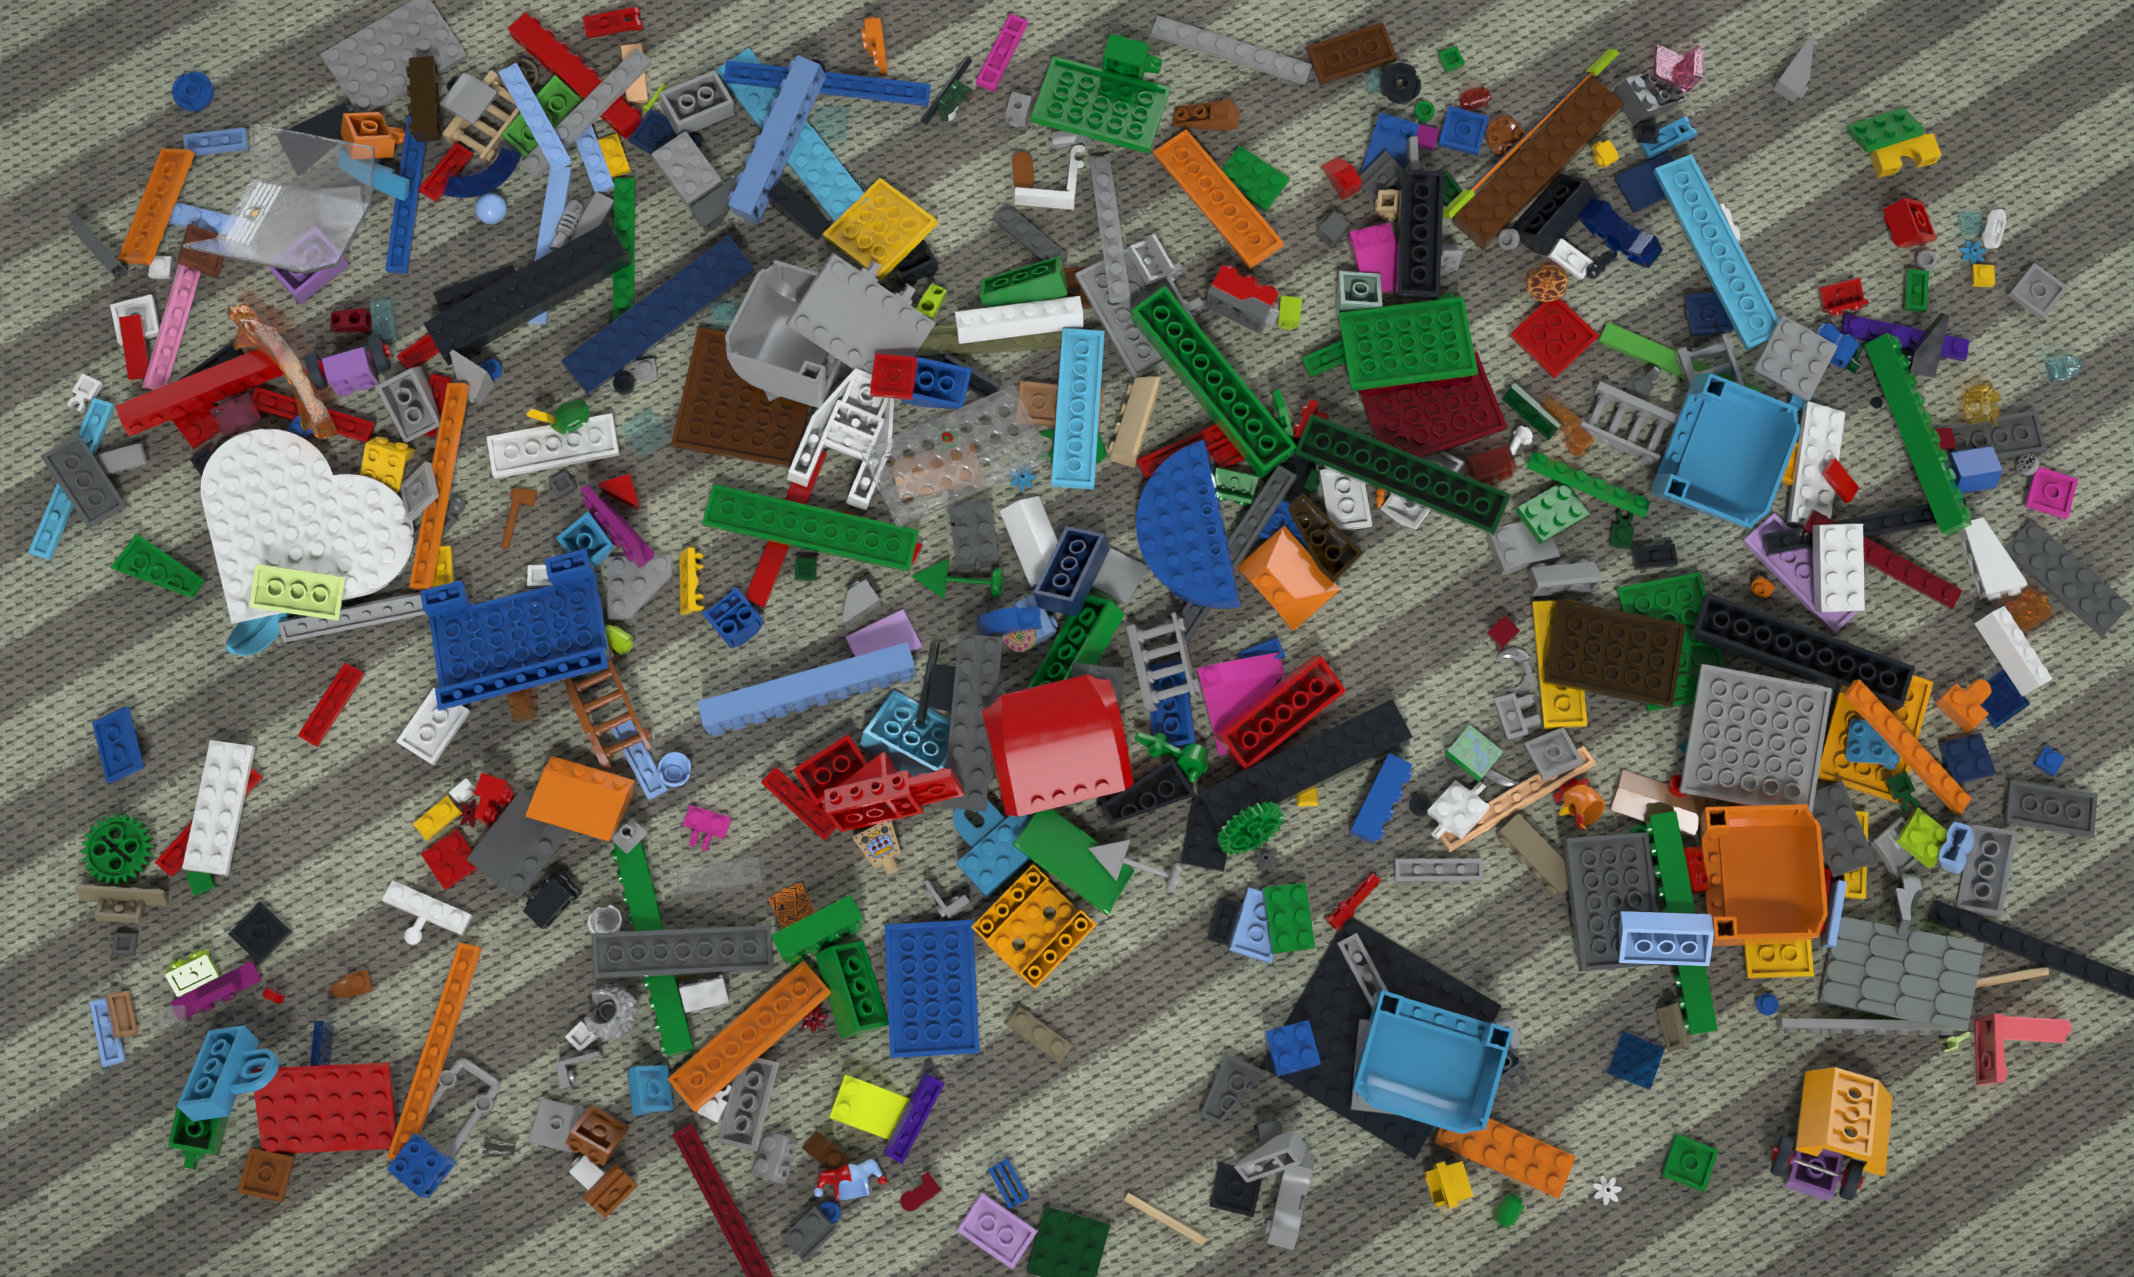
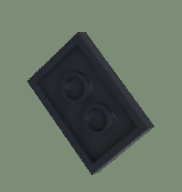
M1193 799L1181 864L1224 872L1227 854L1219 846L1217 840L1219 835L1214 830L1199 800Z

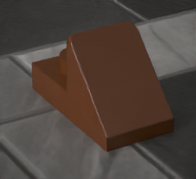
M817 1131L813 1133L802 1147L804 1151L828 1170L839 1169L851 1159Z

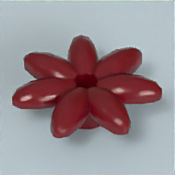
M472 800L470 806L462 802L461 806L464 811H461L462 814L459 815L463 817L460 824L465 825L469 821L470 826L474 828L476 819L474 814L477 809L476 801Z
M820 1005L803 1018L806 1021L802 1024L801 1028L805 1029L810 1026L812 1034L816 1032L817 1026L825 1029V1025L821 1020L828 1018V1015L820 1014L822 1008Z

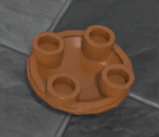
M1503 115L1494 119L1488 125L1486 141L1489 148L1495 154L1502 157L1526 133L1515 120Z

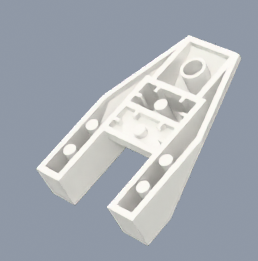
M855 368L812 415L789 469L787 480L807 487L825 445L863 461L848 495L847 504L866 511L892 447L894 398L870 396L872 375Z

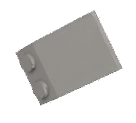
M420 366L410 368L376 386L404 443L440 426L441 419L432 390Z
M1524 522L1499 527L1494 536L1487 534L1485 537L1500 576L1560 557L1553 537L1539 545Z

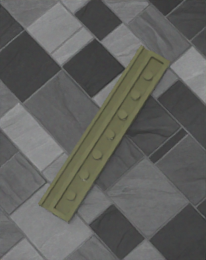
M956 324L939 325L932 328L914 356L928 358L943 357L947 353L958 356L1060 349L1062 331L959 344Z

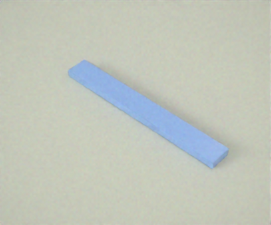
M550 166L535 261L552 252L549 247L556 235L555 228L567 205L572 174L570 167H563L554 172ZM549 310L527 323L547 325Z

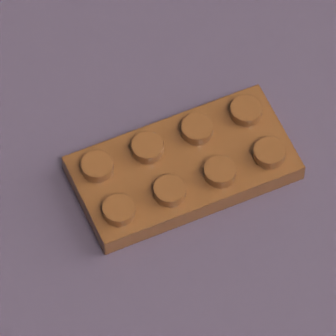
M1020 381L1016 424L1055 427L1058 385ZM1104 389L1100 390L1098 432H1100Z

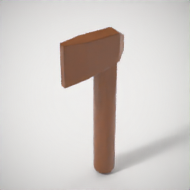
M519 488L511 490L510 498L512 503L501 543L502 549L508 550L510 547L520 503L534 507L538 491Z

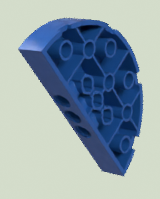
M1204 440L1186 446L1171 455L1150 477L1142 492L1137 508V540L1143 558L1152 573L1168 591L1178 598L1197 606L1213 607L1214 609L1241 607L1209 450Z

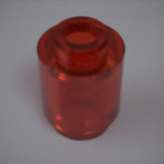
M1484 86L1465 90L1462 94H1459V102L1463 110L1467 109L1470 111L1488 106V101H1491L1489 89H1485Z

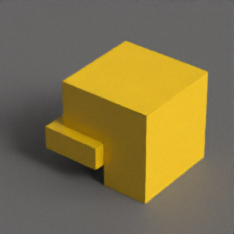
M1445 1161L1433 1165L1434 1170L1424 1173L1434 1208L1445 1205L1446 1209L1458 1206L1457 1201L1474 1197L1463 1161L1447 1166Z

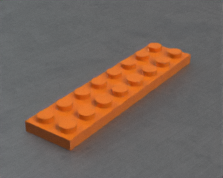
M1187 129L1153 151V155L1250 269L1284 246L1281 238Z
M802 961L667 1080L694 1112L698 1111L828 997L831 991L811 968Z

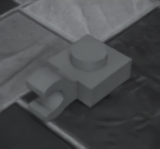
M1655 366L1645 377L1639 373L1623 389L1628 394L1643 399L1654 389L1651 383L1659 377L1661 371Z

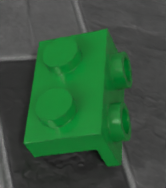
M1217 466L1214 478L1219 500L1226 501L1231 499L1240 505L1252 504L1258 475Z

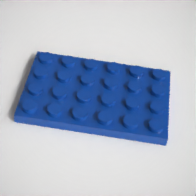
M973 920L885 925L891 1059L980 1054L974 931L971 928Z

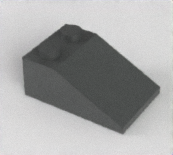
M1073 662L1071 678L1092 675L1098 679H1110L1118 707L1120 708L1125 668Z

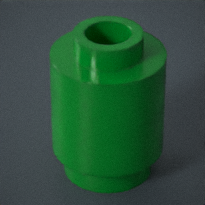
M1514 1194L1510 1196L1505 1195L1494 1212L1493 1220L1506 1229H1509L1511 1225L1514 1226L1525 1208L1522 1205L1523 1200Z

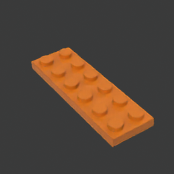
M161 148L117 260L127 264H152L167 223L170 221L173 208L177 203L180 190L185 183L188 170L192 165L194 152L189 149Z
M1490 1118L1486 1130L1459 1134L1439 1128L1433 1142L1438 1146L1557 1199L1561 1196L1576 1156Z

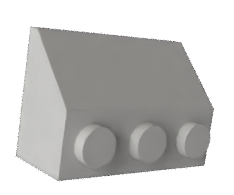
M1578 560L1574 564H1567L1564 561L1557 562L1553 566H1546L1543 563L1535 564L1528 571L1531 597L1595 592L1602 582V576L1596 563L1588 562V560Z

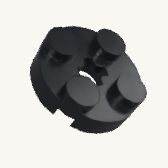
M1403 62L1391 65L1381 76V94L1393 103L1406 105L1416 98L1421 90V80L1416 75L1417 71L1411 65ZM1401 79L1402 84L1405 85V87H1400L1397 84V81Z

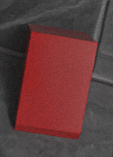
M630 474L600 482L598 485L602 493L639 510L640 504Z

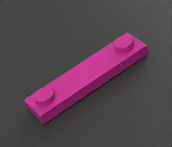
M1009 14L976 80V85L995 92L1028 26L1027 20Z

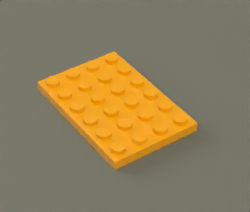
M1913 675L1903 707L1896 712L1889 711L1918 741L1933 682ZM1838 692L1823 744L1818 778L1834 784L1843 781L1847 788L1900 804L1899 798L1893 800L1884 780L1904 771L1909 775L1910 767L1901 757L1900 762L1896 764V770H1888L1882 764L1857 763L1846 760L1850 721L1853 719H1865L1843 697L1844 694Z

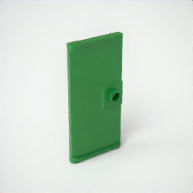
M1052 809L1034 813L1012 845L1105 915L1111 913L1115 902L1135 871L1123 863L1116 881L1088 849L1101 845Z

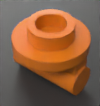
M1759 574L1751 584L1753 594L1759 598L1769 597L1776 588L1769 580Z

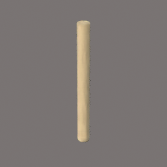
M2045 966L1977 979L1976 988L2049 975V969Z
M1127 1194L1124 1200L1202 1246L1204 1245L1207 1237L1132 1194Z

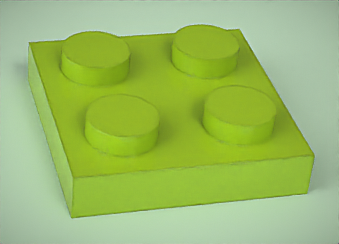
M1916 808L1912 811L1895 842L1928 869H1931L1939 859L1941 847L1947 842L1948 831L1920 808Z

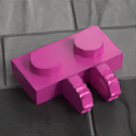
M690 805L683 823L684 827L694 830L689 846L694 847L697 844L700 832L707 834L702 843V850L704 851L709 849L713 836L725 840L732 818Z

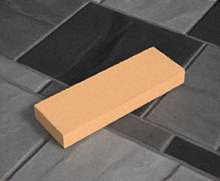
M642 44L621 46L622 60L624 61L636 48L643 54ZM645 72L626 90L628 105L648 102Z

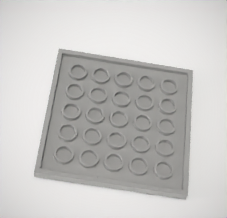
M1701 664L1679 793L1745 806L1808 804V808L1812 813L1832 688Z

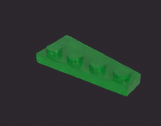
M138 534L133 537L110 566L112 570L192 599L206 583L204 579Z

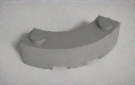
M1305 1153L1301 1164L1282 1170L1272 1220H1267L1265 1233L1269 1234L1268 1244L1294 1250L1300 1229L1302 1208L1313 1172L1315 1156Z

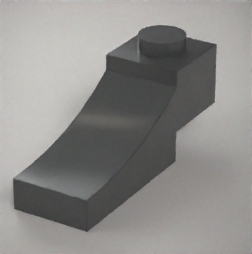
M1901 873L1890 905L1897 935L1906 936L1911 923V907L1917 906L1919 898L1924 895V885L1921 884L1919 875Z

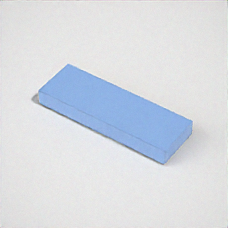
M1839 880L1833 883L1831 887L1825 934H1823L1821 944L1824 948L1829 949L1836 946L1847 885L1845 881Z
M105 998L89 1002L102 1067L125 1062L126 1056L122 1038H113Z

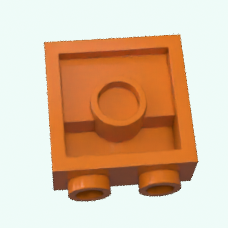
M868 17L864 20L865 28H861L864 50L868 49L869 56H873L874 65L879 67L880 74L888 73L881 18Z

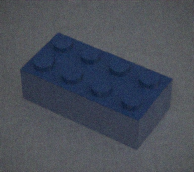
M1069 526L1065 527L1033 592L1037 606L1040 609L1078 617L1110 550L1105 534Z

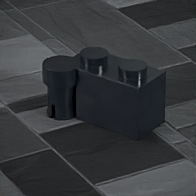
M563 872L557 878L547 879L540 887L542 890L537 895L530 897L526 902L527 906L523 912L541 929H548L571 904V901L573 902L578 899L577 895L580 896L583 892L571 881L572 878L566 872Z

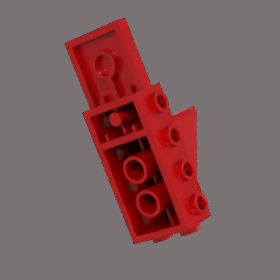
M884 752L880 753L839 787L824 790L825 799H822V806L839 831L844 832L924 813L923 805L965 796L964 787L951 768L939 769L928 774L921 773L912 777L908 770L898 771Z

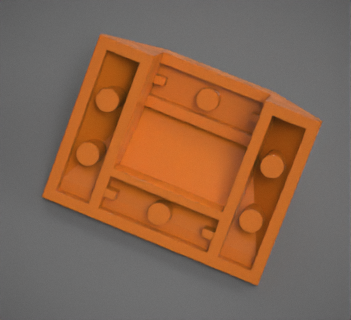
M1285 526L1246 558L1237 569L1279 614V617L1292 631L1298 628L1341 590L1335 582L1332 583L1318 569L1312 556Z

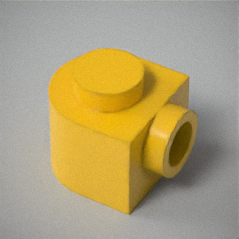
M1610 140L1604 143L1599 141L1591 147L1593 150L1592 160L1597 167L1606 168L1619 160L1618 152Z

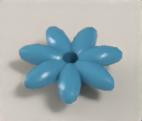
M1968 240L1966 241L1967 248L1959 249L1960 252L1965 254L1962 261L1970 259L1971 265L1976 264V259L1984 262L1985 260L1981 254L1986 253L1987 250L1979 249V241L1972 245Z
M1018 465L1017 473H1009L1014 478L1010 485L1016 486L1019 484V491L1022 492L1025 485L1033 488L1029 480H1034L1037 476L1029 474L1031 471L1030 466L1023 472L1022 467Z

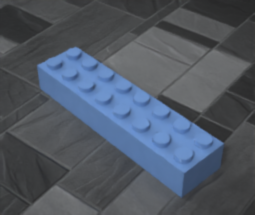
M799 55L789 65V74L781 82L779 96L774 98L771 105L772 111L769 117L766 116L764 119L762 133L756 137L754 141L755 148L752 154H749L746 158L745 170L739 174L737 178L738 185L728 198V206L736 216L759 225L769 203L767 194L779 182L826 79L820 64Z

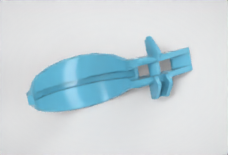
M288 613L239 622L226 641V651L232 655L249 656L267 648L280 635L278 620L288 618Z

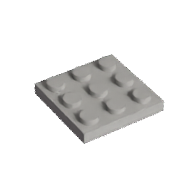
M1781 316L1752 372L1808 402L1838 346L1791 319Z

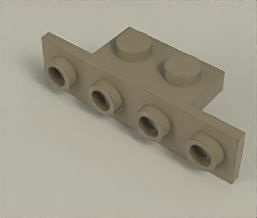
M91 884L76 885L75 887L80 901L98 902L94 914L96 921L140 923L146 905L168 907L169 903L164 890L155 888H120L115 886H94Z

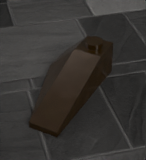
M1303 493L1287 508L1316 566L1332 583L1343 576L1363 556L1364 552Z

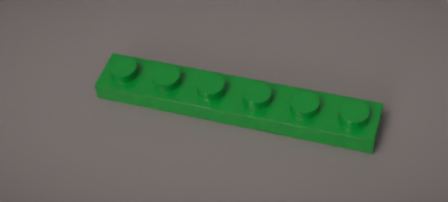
M1532 452L1526 468L1645 518L1650 506V501L1645 497L1629 493L1624 488L1615 487L1603 479H1596L1587 475L1582 470H1575L1563 462H1557L1548 458L1542 453Z

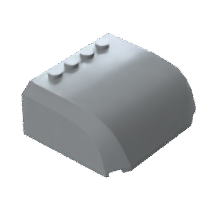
M775 260L772 266L766 270L763 268L757 273L725 335L727 358L736 373L749 384L778 396L819 408L824 403L843 362L786 325V322L819 273Z

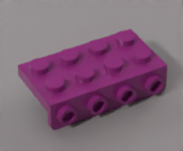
M588 485L580 489L583 495L581 500L586 506L585 511L591 512L605 533L611 536L610 539L617 548L621 547L624 551V556L629 562L633 561L640 569L655 557L652 549L607 499L601 500Z

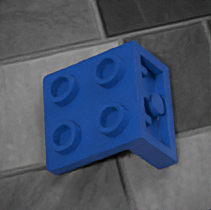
M414 1133L388 1166L387 1170L419 1197L430 1198L457 1161L451 1156L441 1154L419 1134Z

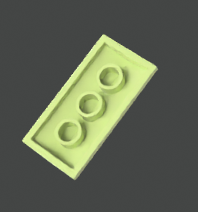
M255 564L249 607L339 620L345 577Z

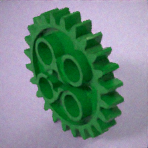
M1265 801L1261 805L1256 803L1253 808L1248 806L1247 810H1240L1238 816L1233 815V820L1226 821L1227 826L1221 827L1222 831L1218 833L1219 837L1217 838L1218 844L1225 854L1229 853L1230 856L1234 853L1238 856L1241 852L1246 854L1249 849L1254 851L1255 847H1261L1263 842H1269V837L1276 836L1274 832L1281 830L1279 826L1284 824V813L1277 803L1273 804L1272 802L1267 804Z
M116 813L112 819L106 815V822L98 819L97 823L99 826L97 828L92 825L90 826L93 831L92 834H84L89 839L88 841L81 842V844L86 846V849L81 850L80 853L87 855L81 861L89 863L85 869L92 871L90 874L92 877L96 878L98 876V881L104 882L106 880V883L112 885L113 881H115V884L121 885L123 879L124 882L130 883V876L138 879V871L145 873L143 865H151L147 858L154 857L153 854L149 853V850L154 849L155 846L148 842L154 838L147 835L150 829L143 828L145 824L141 821L137 822V818L133 816L129 819L127 814H123L121 818ZM121 829L120 837L114 839V833ZM106 836L113 844L117 845L132 861L128 862L123 855L117 853L114 847L104 841V837ZM137 843V849L130 853V846ZM105 846V853L99 856V849ZM121 860L120 868L115 870V862Z

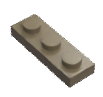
M1021 1007L1017 1008L1006 1026L1059 1064H1061L1073 1047V1045Z

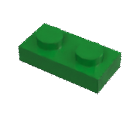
M1908 269L1906 271L1904 311L1921 313L1927 311L1929 271Z

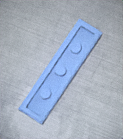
M631 720L611 729L617 742L638 734ZM643 741L622 750L648 800L668 791L667 786L659 779L658 769Z

